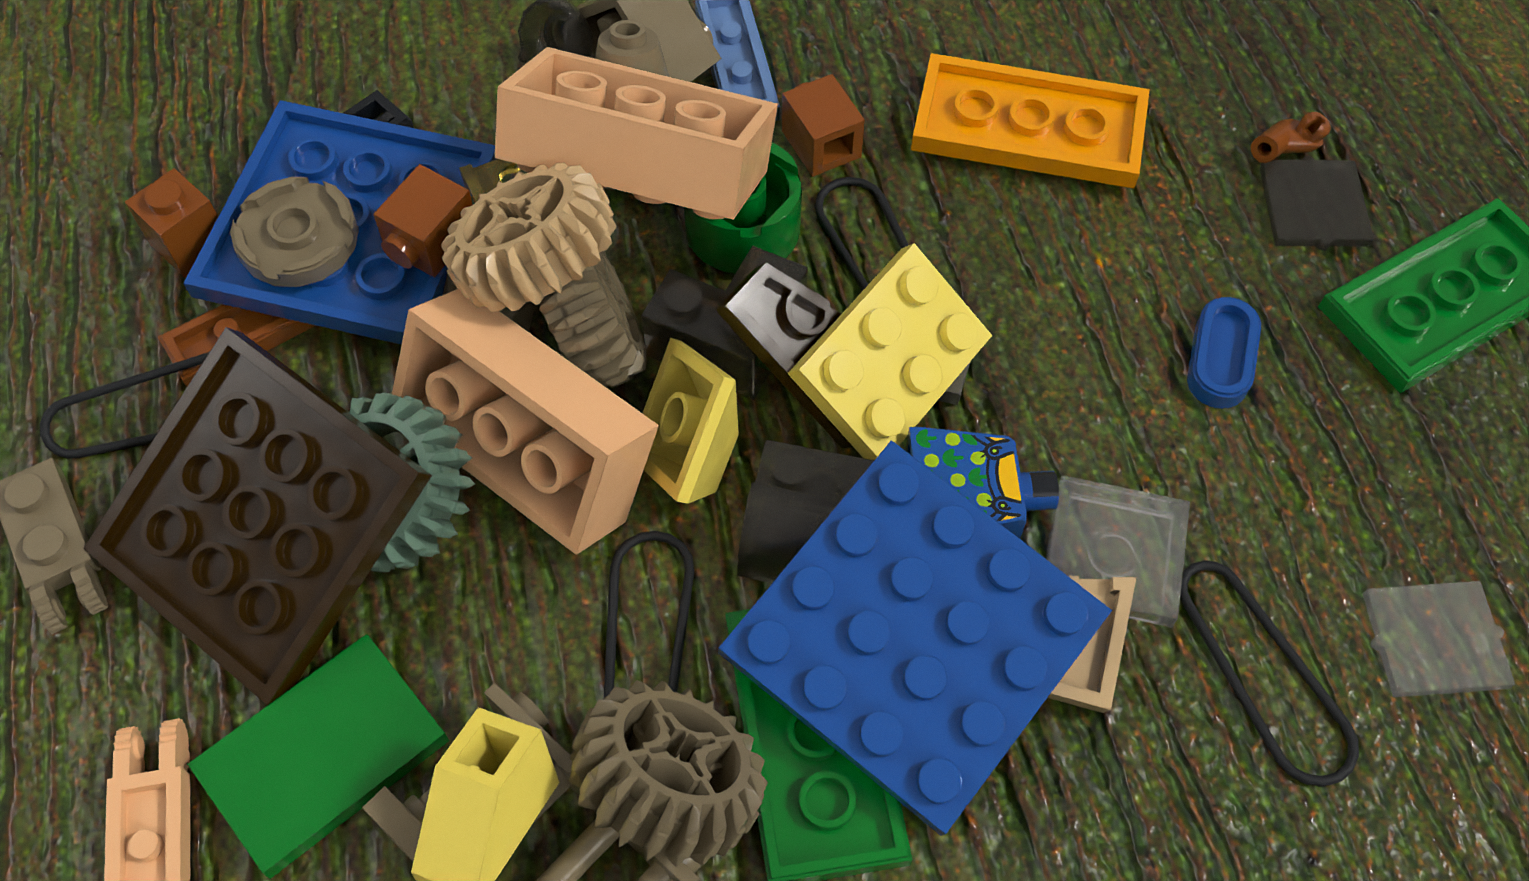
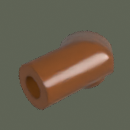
M1318 112L1306 113L1301 121L1294 119L1278 121L1253 140L1251 153L1257 161L1268 163L1280 154L1313 152L1322 146L1323 138L1329 134L1331 130L1330 122L1324 115Z

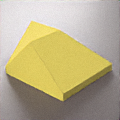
M670 338L642 413L659 425L644 471L675 501L689 504L716 493L738 438L736 380L682 341Z

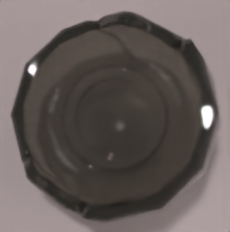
M536 0L523 11L518 27L521 47L518 55L519 61L525 64L528 63L546 47L591 57L594 49L591 28L584 15L569 0Z

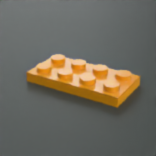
M931 53L913 132L911 150L1134 189L1140 174L1150 89Z

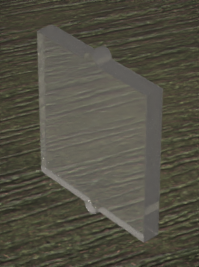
M1480 581L1371 588L1363 593L1375 638L1371 641V646L1374 650L1380 651L1393 697L1510 689L1515 685L1500 641L1504 636V630L1494 623Z

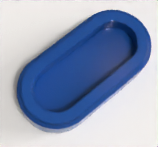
M1232 297L1216 298L1204 306L1197 320L1187 383L1195 398L1210 407L1223 409L1238 405L1244 400L1254 382L1261 334V320L1255 309L1248 303Z

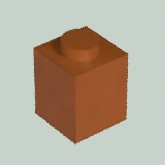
M833 74L812 82L802 83L794 89L782 93V132L812 177L861 158L865 119Z
M419 164L373 214L382 238L381 247L383 251L401 267L409 269L414 266L435 278L445 266L442 260L444 251L441 244L446 236L449 235L447 229L451 223L461 219L460 212L463 208L473 205L470 191Z
M173 168L126 200L125 204L149 244L185 278L210 234L218 215L210 200L180 172Z

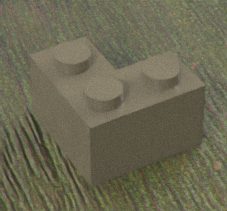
M586 0L568 13L594 56L598 38L603 31L610 28L615 22L636 20L657 34L669 77L691 82L722 59L713 45L711 31L704 22L697 18L687 0Z

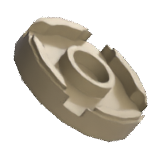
M288 177L269 182L248 195L240 205L242 213L238 217L236 224L233 220L230 230L234 251L241 264L254 278L273 286L301 287L322 281L342 268L356 247L359 229L349 199L335 185L322 181L324 186L318 183H309L307 177Z

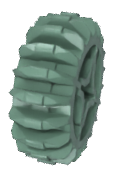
M376 393L374 399L366 397L352 398L350 411L346 410L348 413L380 437L400 431L409 440V443L398 450L432 475L371 571L389 572L390 569L394 570L395 567L409 569L418 566L419 556L432 557L435 554H440L437 537L450 539L452 536L458 535L450 521L452 514L463 515L470 511L464 502L458 501L460 489L466 490L475 485L470 477L462 476L459 473V469L472 459L467 451L455 448L463 434L458 432L455 427L444 425L446 416L440 410L429 406L426 407L422 400L407 395L402 398L390 393Z

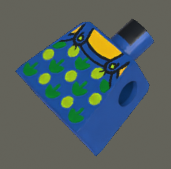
M909 427L905 451L1019 539L1026 524V511L1057 509L1059 485L1055 471L1020 472L1016 442L1009 436L926 427Z

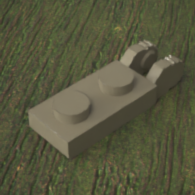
M49 458L0 480V520L24 587L29 593L37 616L48 633L52 635L68 627L66 613L56 590L71 583H74L76 586V594L79 601L92 615L107 609V598L104 595V590L97 575V571L101 570L98 561L83 549L89 537L61 467L53 458Z

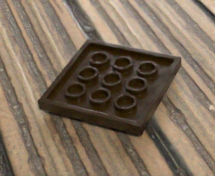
M226 327L83 549L258 698L269 705L296 685L432 475L245 334Z

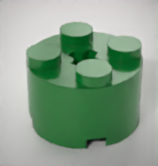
M772 142L767 172L734 220L729 218H703L695 214L692 209L684 207L686 241L688 246L702 261L713 268L733 273L737 278L744 280L755 267L764 263L774 267L790 255L800 235L802 185L798 175V167L793 157L783 148Z

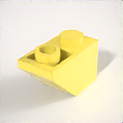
M479 707L476 709L435 766L411 870L416 881H495L560 783L541 729Z

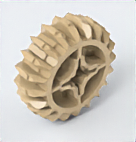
M556 163L549 169L545 165H538L532 172L527 174L518 171L513 179L505 183L498 181L496 188L487 194H479L478 201L474 205L462 209L460 212L461 219L451 223L447 229L449 235L446 236L441 244L444 251L442 260L448 268L447 274L455 286L460 289L464 297L469 298L476 308L487 307L491 312L501 311L506 306L511 311H516L529 301L538 305L544 296L553 292L561 294L562 287L572 280H582V272L587 267L595 266L601 261L599 253L607 250L612 244L610 236L617 227L612 217L614 215L613 211L609 206L610 200L601 184H596L591 173H586L581 165L568 167L566 163Z

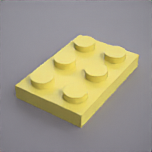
M913 243L900 249L788 372V375L865 461L871 465L891 440L897 445H900L908 436L909 427H916L992 337V334L916 244Z

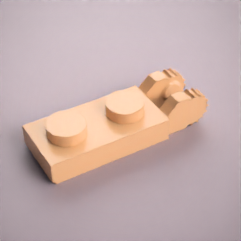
M183 719L163 721L164 723H161L159 770L145 772V744L138 727H126L116 731V736H114L115 742L113 743L115 747L113 751V777L107 779L104 881H190V774L187 772L189 768L187 764L190 762L188 750L190 745L188 730L185 723H183Z

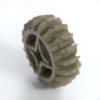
M605 251L599 253L601 261L595 266L587 267L582 272V280H572L562 287L561 294L553 292L544 296L539 304V310L543 313L548 323L549 331L554 335L558 343L559 350L564 353L567 360L606 388L610 386L613 388L632 380L634 375L646 370L648 351L644 345L645 338L641 333L640 323L635 316L632 303L624 290V285L620 282L615 268L608 260Z
M636 680L628 690L614 687L608 696L604 697L603 700L598 699L594 708H590L572 743L573 750L569 758L573 763L571 765L572 772L569 781L580 788L578 805L597 810L595 828L611 827L619 833V847L631 841L643 848L647 861L657 853L662 852L665 853L675 867L689 857L703 866L710 857L716 854L725 856L730 848H734L742 835L749 832L759 815L757 810L762 804L764 790L768 783L761 774L765 760L759 754L751 751L754 737L737 732L735 729L737 717H723L714 710V700L705 704L693 698L689 687L680 694L673 692L664 681H661L655 688L651 689L645 683Z

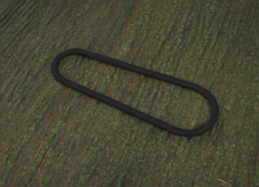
M856 177L837 178L824 185L818 192L814 208L818 221L863 291L868 286L867 281L824 214L823 202L828 193L838 187L847 185L859 186L870 191L877 198L900 248H904L909 244L885 195L875 184Z
M209 352L74 394L52 403L43 413L40 421V437L45 447L57 456L72 459L152 443L157 433L79 449H66L54 442L50 434V423L53 416L67 406L200 365L204 362Z
M660 531L641 532L625 540L614 553L609 574L604 697L608 696L613 690L615 682L620 565L623 557L632 547L641 542L654 540L668 543L677 549L684 561L685 573L668 686L673 692L677 693L695 571L693 556L686 545L672 534Z
M1204 560L1192 563L1184 569L1178 580L1180 600L1275 761L1289 776L1307 785L1325 787L1343 781L1353 772L1359 757L1358 738L1350 721L1230 568L1218 562ZM1204 570L1215 571L1223 575L1230 582L1342 728L1347 739L1348 755L1344 765L1335 773L1324 776L1307 774L1296 768L1285 757L1190 598L1188 582L1196 572Z

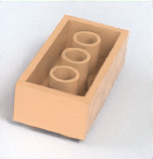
M546 47L498 86L495 158L516 163L518 168L529 173L538 165H545L548 169L556 163H566L568 167L581 165L586 173H591L596 184L600 183L602 188L609 187L632 193L636 199L645 203L662 204L667 202L690 208L698 216L707 219L729 218L734 220L767 172L778 104Z
M460 289L451 291L408 310L392 394L402 398L407 395L422 400L426 407L438 409L446 416L444 425L455 427L458 432L463 434L455 448L467 451L472 457L470 461L462 466L463 469L576 555L626 523L659 427L658 424L500 311L491 312L487 307L476 308L469 298L464 297Z

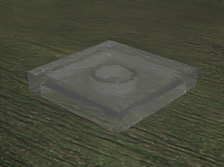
M1061 475L1058 483L1059 503L1057 509L1053 511L1046 559L1067 576H1079V579L1137 577L1129 618L1173 627L1179 613L1190 501Z

